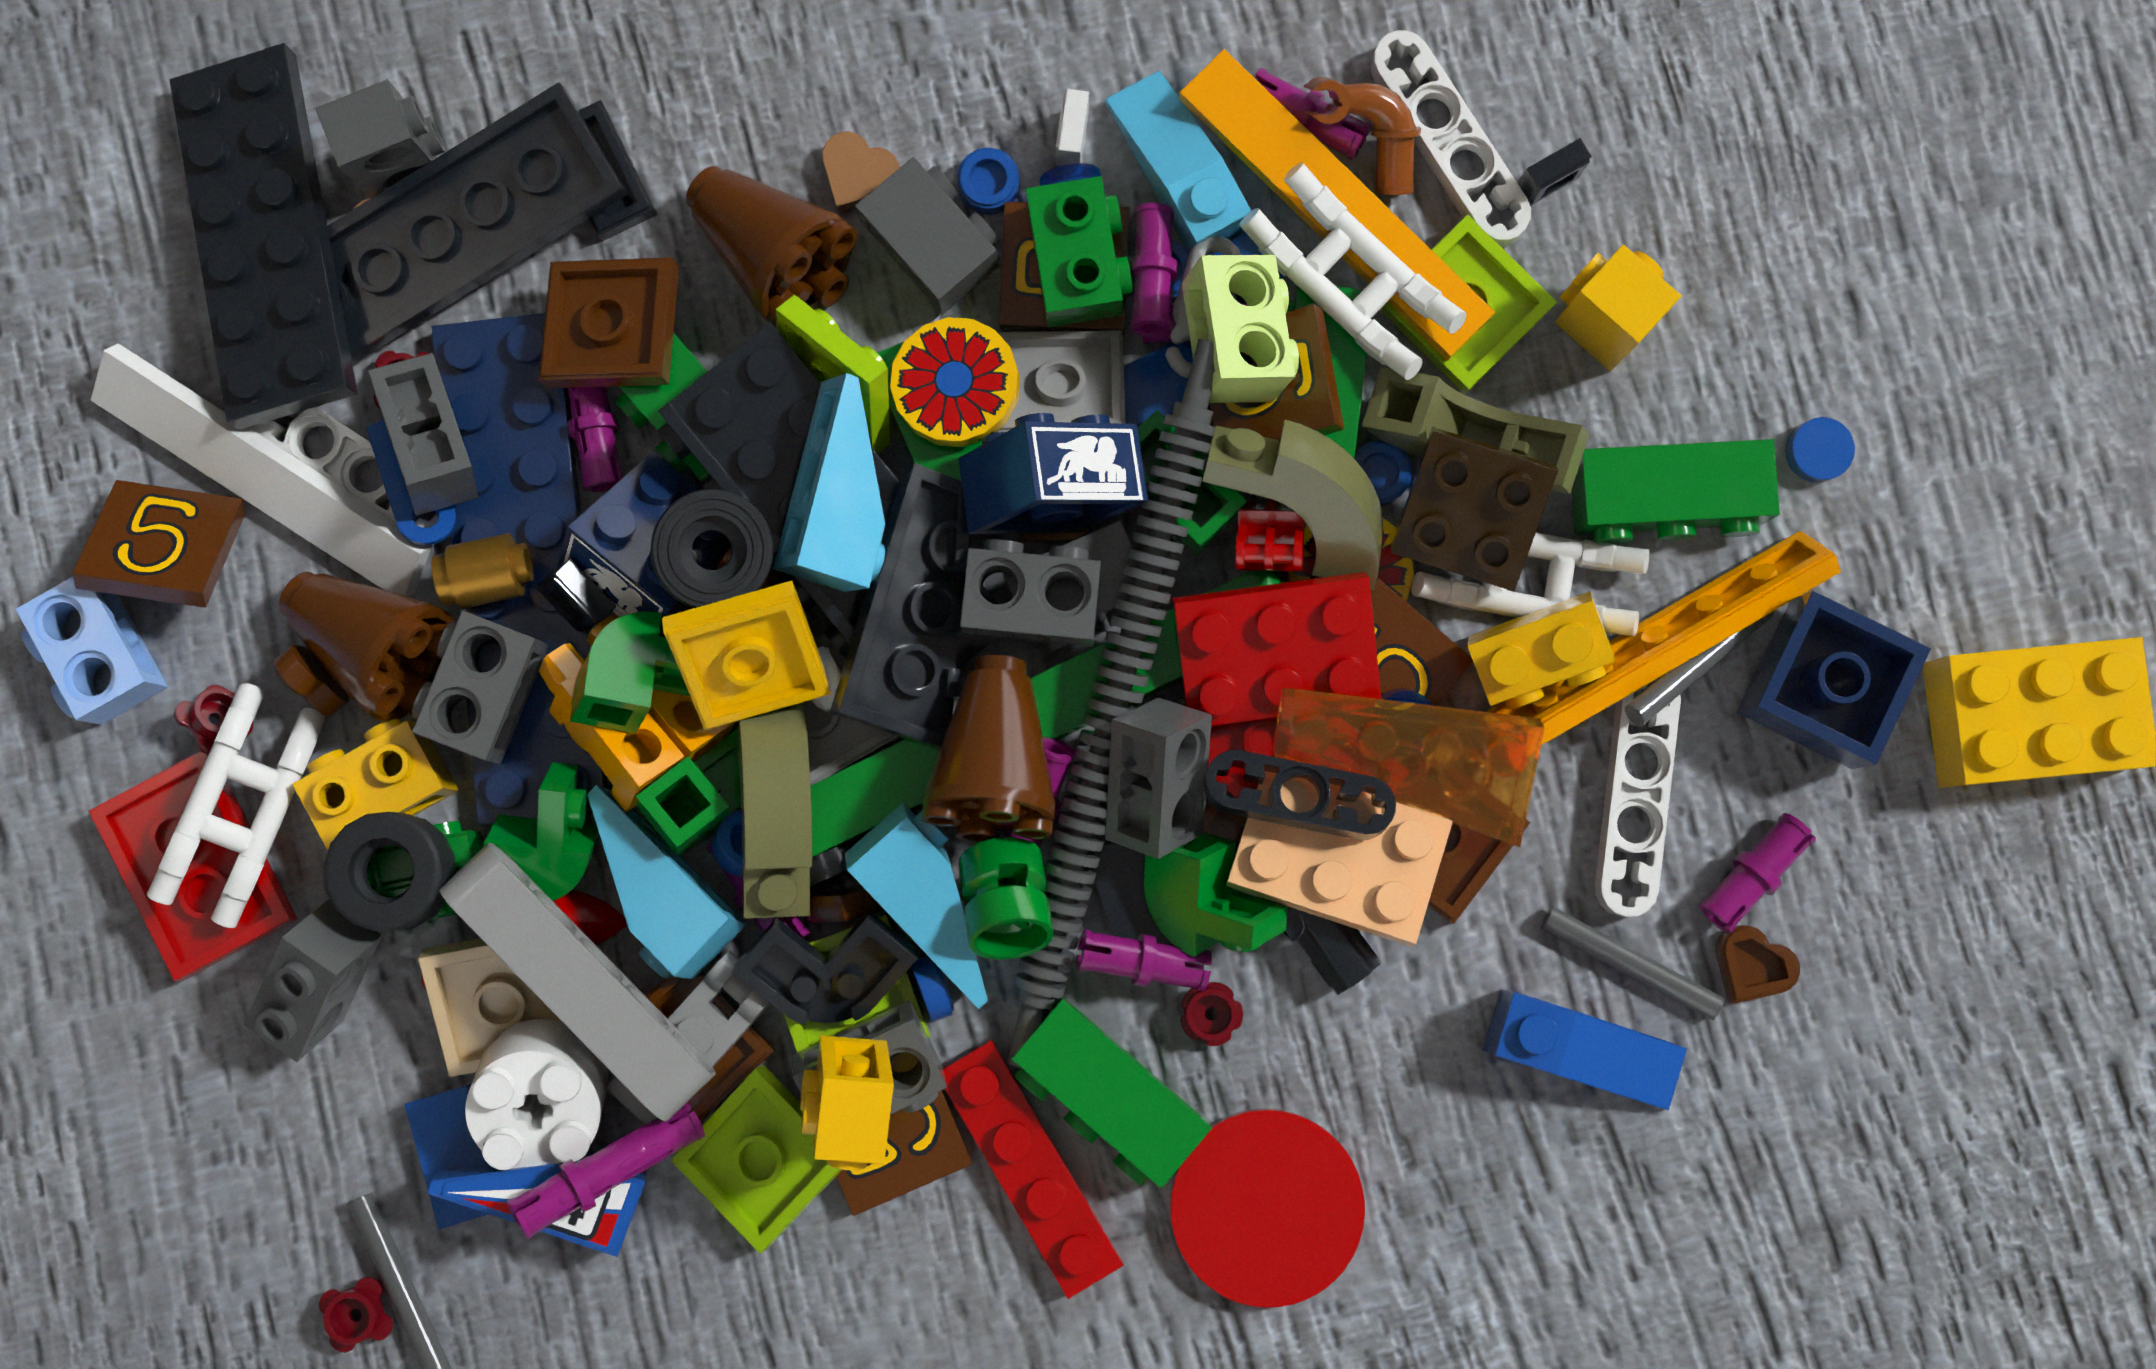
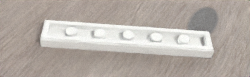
M119 343L103 350L91 396L92 402L383 590L408 597L415 593L432 545H418L408 541L399 532L395 521L251 428L247 427L239 430L227 423L223 410Z

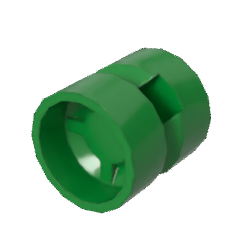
M1004 837L979 842L966 849L959 857L958 869L962 898L967 903L965 906V923L969 948L976 955L997 960L1016 959L1034 954L1045 948L1052 941L1054 931L1049 899L1043 893L1046 887L1042 852L1039 847L1026 839Z

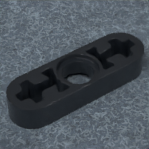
M1229 750L1216 756L1210 763L1204 779V791L1208 801L1223 813L1357 840H1369L1382 834L1393 820L1396 812L1395 796L1391 788L1379 778L1242 750ZM1231 767H1239L1243 769V780L1262 785L1265 779V771L1276 773L1268 795L1270 807L1258 804L1262 794L1261 790L1243 788L1238 798L1226 796V785L1216 782V776H1227ZM1292 778H1303L1310 781L1318 793L1317 805L1312 810L1303 813L1288 809L1281 799L1282 785ZM1330 784L1341 787L1336 797L1337 800L1356 802L1361 792L1371 794V804L1381 808L1382 814H1373L1367 824L1357 822V811L1337 806L1333 812L1334 819L1324 818L1323 813L1331 797Z

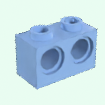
M73 577L16 608L25 626V629L21 630L23 643L37 661L45 663L55 681V684L51 685L53 698L60 709L70 718L103 725L168 688L118 595L76 589ZM78 610L81 617L80 628L73 637L67 639L64 633L65 620L70 613ZM107 664L111 672V681L107 689L98 695L93 684L94 676L101 666Z

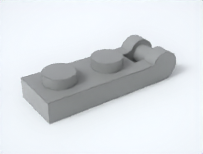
M731 951L715 964L703 981L668 1018L707 1059L713 1068L770 1005L768 1001L732 974L734 965L739 959ZM723 989L740 1004L737 1011L730 1018L712 1003ZM617 1077L606 1087L614 1097L644 1124L657 1118Z

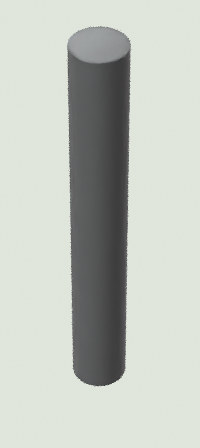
M1774 611L1662 675L1625 706V713L1629 720L1637 726L1646 724L1773 617Z
M1553 906L1546 913L1540 927L1542 930L1711 1020H1714L1722 1009L1724 997Z
M372 1192L348 1203L350 1212L421 1369H452Z

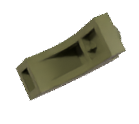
M1381 366L1362 423V427L1376 437L1420 459L1422 458L1432 427L1556 465L1558 473L1552 490L1569 494L1571 493L1590 435L1579 424L1516 413L1482 403L1451 388L1438 376L1417 373L1413 378L1406 380L1391 368Z
M1286 419L1279 441L1263 437L1250 429H1230L1216 425L1202 482L1270 498L1290 507L1307 523L1314 536L1316 552L1312 575L1323 578L1366 572L1370 579V589L1375 591L1383 539V517L1374 486L1358 462L1345 449L1325 435Z
M804 702L738 721L744 919L810 916V867H812L811 786Z

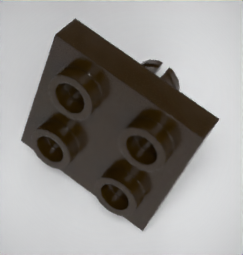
M1432 427L1390 547L1391 553L1514 592L1558 473L1557 466Z

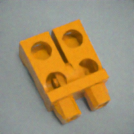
M612 614L598 623L588 635L586 640L588 644L592 646L598 634L609 623L619 617L616 614ZM570 643L564 644L547 654L539 669V673L548 688L555 695L549 712L560 726L565 725L572 739L590 754L614 786L610 793L625 812L636 806V795L689 756L694 762L727 737L735 723L732 722L704 730L690 696L654 689L652 692L651 708L636 734L570 722L576 678L584 659Z

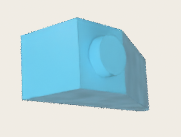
M1160 70L1105 98L1109 111L1159 202L1172 207L1174 213L1172 225L1189 252L1192 247L1208 239L1220 236L1232 241L1244 232L1239 224L1252 210L1223 158L1186 106L1179 100V96Z
M847 373L821 382L773 566L774 570L842 592L869 588L871 581L880 573L885 558V547L881 544L885 520L859 378Z
M596 785L587 795L629 931L644 945L639 951V955L649 967L666 979L672 974L674 977L695 980L742 930L747 922L680 855L677 856L659 833L634 808L625 812L610 793L611 790Z
M902 802L845 853L847 870L979 1009L988 1001L976 954L968 946L965 915L946 848L943 846L949 840V837L941 826L931 825L922 821L923 810L915 816Z

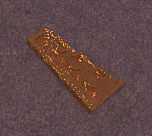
M1282 687L1273 753L1274 757L1379 778L1391 788L1397 803L1452 820L1454 824L1520 847L1545 727L1540 718Z

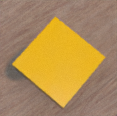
M793 581L662 617L664 635L704 730L831 694L829 679Z

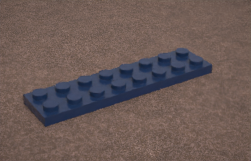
M545 313L431 326L434 358L472 466L479 498L455 504L456 523L451 532L452 545L510 533L516 544H526L534 570L533 581L525 582L524 596L461 609L458 606V615L460 617L463 610L542 641L549 645L546 655L560 646L570 643L585 660L591 648L586 640L592 627L582 632L576 631L537 590L538 587L536 586L550 571L557 568L567 527L581 515L574 439L569 436L567 426L568 421L572 419L567 388H546L539 381ZM496 639L488 640L478 648L475 662L481 673L492 670L499 663L501 647ZM539 672L502 763L497 764L472 756L478 825H493L498 814L538 819L539 788L552 762L578 765L577 789L587 790V794L596 785L608 789L607 776L590 754L572 739L565 725L560 726L549 712L555 695L548 688ZM466 699L469 728H471L476 719V708L470 699ZM587 795L586 814H592L593 811Z

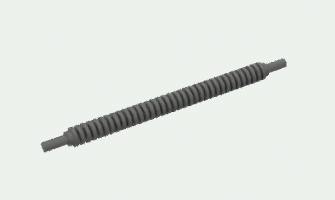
M1198 339L1182 403L1175 402L1172 415H1164L1163 424L1175 427L1173 434L1160 431L1159 441L1170 444L1169 451L1160 448L1155 449L1154 457L1166 460L1165 467L1151 464L1149 474L1162 477L1160 484L1148 481L1146 483V490L1157 494L1156 501L1148 499V501L1140 506L1141 508L1152 510L1151 518L1142 515L1137 517L1136 524L1148 527L1147 534L1133 532L1131 541L1144 544L1142 551L1129 548L1127 557L1139 561L1138 567L1125 565L1123 574L1133 577L1135 580L1134 583L1120 581L1118 591L1130 594L1129 600L1116 598L1114 607L1126 611L1125 617L1115 614L1111 615L1109 624L1121 628V632L1107 631L1105 640L1116 644L1117 647L1116 649L1103 647L1101 657L1113 661L1112 666L1098 664L1096 673L1108 678V681L1094 680L1092 690L1104 696L1103 698H1089L1088 707L1099 711V715L1085 713L1083 723L1095 728V730H1081L1079 740L1090 744V747L1077 746L1075 751V757L1086 761V764L1072 763L1070 772L1082 779H1068L1066 789L1077 794V796L1064 795L1061 805L1073 812L1060 811L1057 819L1058 823L1069 828H1055L1053 838L1064 844L1053 843L1050 845L1048 854L1058 860H1046L1044 868L1045 872L1053 875L1045 876V891L1048 892H1043L1049 899L1054 931L1053 939L1045 948L1020 958L1018 967L1023 972L1017 973L1014 981L1015 986L1019 988L1017 1000L1022 1004L1007 1063L1018 1068L1021 1067L1012 1060V1057L1043 1022L1046 1011L1054 1009L1056 998L1064 997L1066 986L1061 982L1068 981L1070 970L1065 966L1072 965L1075 956L1073 952L1067 949L1077 948L1079 938L1072 933L1081 932L1083 921L1076 917L1085 916L1088 907L1085 903L1078 900H1090L1092 890L1083 884H1093L1096 878V873L1085 867L1097 868L1099 866L1100 856L1090 851H1103L1105 844L1103 839L1094 834L1106 835V822L1099 820L1098 817L1107 819V804L1102 803V801L1107 802L1108 787L1106 786L1109 782L1112 719L1135 709V707L1128 705L1129 702H1143L1144 693L1134 690L1133 685L1147 687L1149 677L1137 673L1138 668L1151 670L1153 660L1141 655L1142 652L1155 654L1158 644L1146 640V636L1160 637L1162 627L1151 624L1150 621L1151 618L1164 620L1167 612L1154 607L1155 602L1169 604L1171 594L1159 591L1160 585L1173 587L1175 578L1165 575L1163 572L1165 568L1178 571L1180 561L1168 558L1169 551L1182 554L1184 544L1172 541L1173 535L1187 537L1189 530L1187 527L1177 525L1178 517L1191 520L1193 511L1181 508L1182 501L1196 504L1198 496L1197 494L1186 492V486L1190 484L1200 487L1202 481L1201 477L1190 475L1192 467L1205 470L1207 462L1194 456L1196 451L1208 454L1211 444L1199 441L1200 434L1213 437L1216 427L1210 426L1213 411L1207 410L1212 393L1213 373L1215 371L1213 362L1214 344L1211 341Z

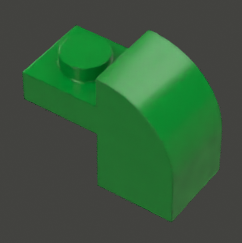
M649 611L630 613L615 619L598 634L576 678L570 722L636 734L651 708L653 689L690 696L666 637L659 636L662 613Z
M738 728L694 762L689 756L636 795L635 805L677 856L690 851L710 838L729 814L741 809Z
M552 762L539 788L538 819L498 814L484 841V846L490 842L506 853L552 901L563 897L579 883L600 835L597 825L584 824L587 809V790L577 789L578 765Z
M1206 832L1159 859L1145 854L1144 892L1149 912L1161 933L1175 947L1195 957L1221 942L1223 947L1232 951L1249 952L1256 950L1262 944L1286 931L1288 906L1239 892L1226 886L1235 858L1236 841Z

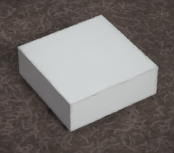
M1067 89V93H1063L1056 141V164L1059 165V169L1079 172L1081 170L1089 114V91Z

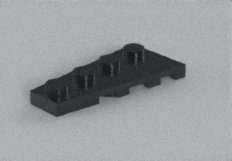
M917 463L904 466L881 542L885 547L884 563L878 576L871 581L870 587L867 588L829 712L937 750L941 749L953 716L954 697H959L961 670L956 669L958 631H962L960 627L963 604H960L962 571L967 568L969 543L962 481Z

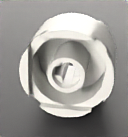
M532 1019L508 1027L483 1054L466 1100L465 1114L467 1126L473 1140L482 1150L484 1160L491 1167L498 1170L563 1163L570 1159L573 1162L579 1161L589 1150L599 1127L607 1094L608 1069L563 1022L552 1019Z

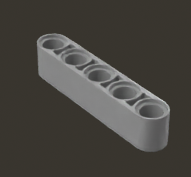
M488 842L439 890L448 905L624 1086L659 1119L668 1122L716 1075L711 1064L536 883L506 853L493 843Z

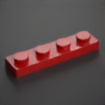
M993 1039L943 1068L947 1088H945L947 1094L1067 1299H1070L1124 1266L1123 1260Z

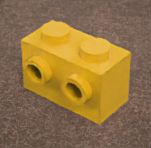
M1623 244L1609 260H1606L1598 252L1574 278L1572 284L1559 297L1567 307L1555 323L1611 372L1641 342L1682 295L1663 279V270L1650 256L1641 251L1633 253Z
M1590 591L1469 635L1467 645L1490 706L1505 701L1508 709L1518 708L1541 699L1544 696L1542 687L1565 679L1569 687L1583 685L1599 679L1606 674L1604 665L1615 662L1612 647Z
M392 719L374 726L364 733L365 744L347 754H344L342 749H338L318 757L307 765L310 774L292 784L327 850L330 843L345 825L366 814L399 812L415 816L459 791L433 741L412 732L416 724L415 722L406 720L401 723L399 719Z
M820 1035L816 1070L804 1069L800 1099V1110L802 1111L801 1134L813 1135L814 1159L826 1160L828 1165L841 1170L864 1169L867 1163H885L894 1087L887 1041Z

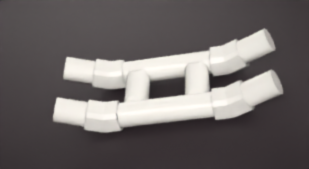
M1303 162L1298 163L1285 175L1283 180L1301 199L1302 205L1327 231L1330 230L1331 232L1305 258L1303 253L1282 231L1277 230L1259 208L1248 213L1239 226L1259 247L1258 250L1262 255H1276L1278 271L1284 277L1287 276L1344 328L1365 352L1382 365L1386 364L1404 379L1409 380L1413 378L1422 366V359L1401 344L1397 337L1382 327L1375 319L1372 320L1371 318L1396 292L1412 309L1426 319L1430 318L1450 334L1457 332L1466 320L1467 313L1445 298L1440 290L1428 283L1419 273H1414L1347 211V207L1335 197L1327 186H1323ZM1349 249L1378 274L1353 301L1324 276Z
M1536 532L1528 556L1550 560L1544 597L1507 591V589L1482 582V586L1477 583L1444 578L1420 571L1413 578L1411 593L1413 596L1437 601L1438 604L1470 611L1477 610L1518 618L1570 599L1575 565L1576 567L1592 570L1646 574L1649 564V549L1623 547L1602 542L1594 543V541L1590 540L1581 541ZM1596 605L1606 633L1628 636L1636 635L1639 624L1638 611L1606 608V606Z
M248 683L240 684L147 892V896L151 900L171 905L201 839L238 852L239 855L211 916L213 922L227 928H235L239 922L295 793L292 784L301 779L325 722V716L316 709H302L276 769L238 755L264 696L263 691L259 687ZM227 779L265 793L250 829L212 815Z

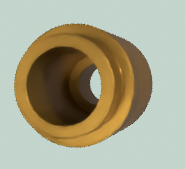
M510 533L449 545L446 547L445 553L434 555L431 558V570L435 589L444 606L458 604L461 609L524 596L525 582L533 581L534 579L533 564L526 544H516Z

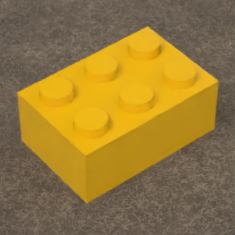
M2143 637L1949 655L1925 662L1923 665L1938 788L2156 767V732Z

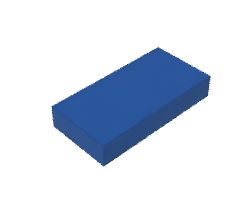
M471 1084L404 1104L427 1189L439 1169L487 1163L482 1155V1150L473 1140L466 1122L465 1107ZM429 1194L438 1229L489 1215Z

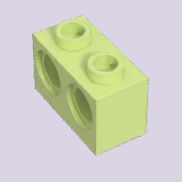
M1202 255L1182 282L1193 358L1198 339L1211 341L1214 344L1213 362L1215 371L1213 373L1212 393L1209 403L1273 402L1296 377L1299 365L1298 347L1293 339H1289L1286 321L1289 304L1288 287L1283 279H1279L1276 255ZM1230 292L1241 296L1248 306L1238 303ZM1240 352L1250 355L1258 367L1248 364L1242 358Z

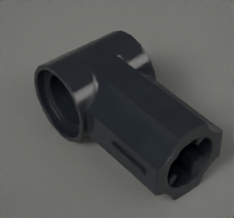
M1288 907L1286 931H1284V934L1292 943L1298 942L1311 960L1312 965L1336 995H1340L1347 989L1355 986L1382 963L1358 929Z

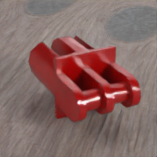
M1252 494L1246 500L1245 508L1238 510L1239 526L1236 538V569L1303 571L1305 521L1294 510L1281 509V503L1270 498H1266L1265 509H1256V498Z

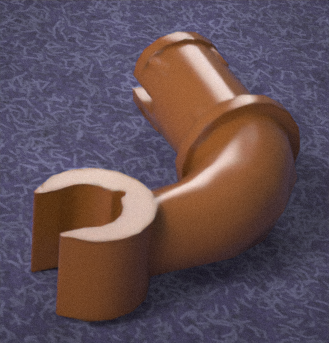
M1322 76L1313 78L1304 85L1305 88L1312 91L1327 90L1329 97L1333 100L1323 110L1304 111L1312 119L1330 125L1338 123L1347 114L1360 115L1372 122L1371 136L1377 137L1375 192L1384 195H1404L1414 192L1415 137L1421 135V128L1415 126L1411 110L1396 92L1380 84L1357 83L1343 85L1336 80Z

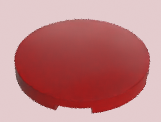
M1261 1108L1245 1110L1231 1114L1212 1124L1210 1132L1178 1168L1171 1187L1170 1218L1177 1245L1188 1266L1199 1279L1218 1294L1240 1304L1254 1307L1270 1308L1293 1305L1325 1290L1344 1272L1358 1248L1364 1227L1365 1199L1363 1187L1357 1169L1347 1151L1327 1130L1317 1123L1294 1112L1281 1109Z

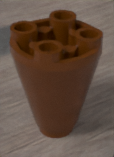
M718 166L704 169L691 182L686 193V203L692 209L693 218L752 305L777 330L776 309L794 294L812 309L818 307L820 303L825 307L832 306L843 296L849 284L848 277L843 273L847 268L853 246L857 241L858 232L842 217L738 172L728 169L722 170Z
M302 572L292 578L284 588L279 600V610L286 617L291 629L364 713L382 722L401 719L408 714L412 716L414 702L420 689L426 682H433L442 661L437 656V650L444 630L450 622L454 621L451 614L430 602L328 574H313L312 572Z
M985 655L975 660L974 671L967 675L924 793L922 821L937 826H957L956 837L960 840L979 843L995 838L996 832L1013 831V834L1029 839H1045L1052 835L1055 801L1032 679L1026 675L1027 664L1023 660L1006 655Z

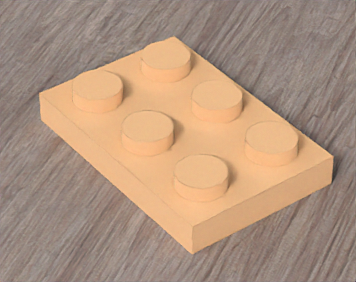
M1265 771L1263 784H1258L1256 790L1262 791L1258 801L1259 805L1270 807L1268 795L1276 773ZM1292 778L1281 787V799L1288 809L1303 813L1312 810L1317 805L1318 793L1310 781L1303 778ZM1330 784L1331 797L1323 813L1324 818L1334 819L1333 812L1337 806L1357 811V822L1367 824L1373 814H1382L1381 808L1371 804V794L1361 792L1356 802L1337 800L1336 797L1341 787ZM1396 802L1394 818L1382 834L1369 840H1357L1247 818L1226 886L1413 947L1418 940L1453 821Z

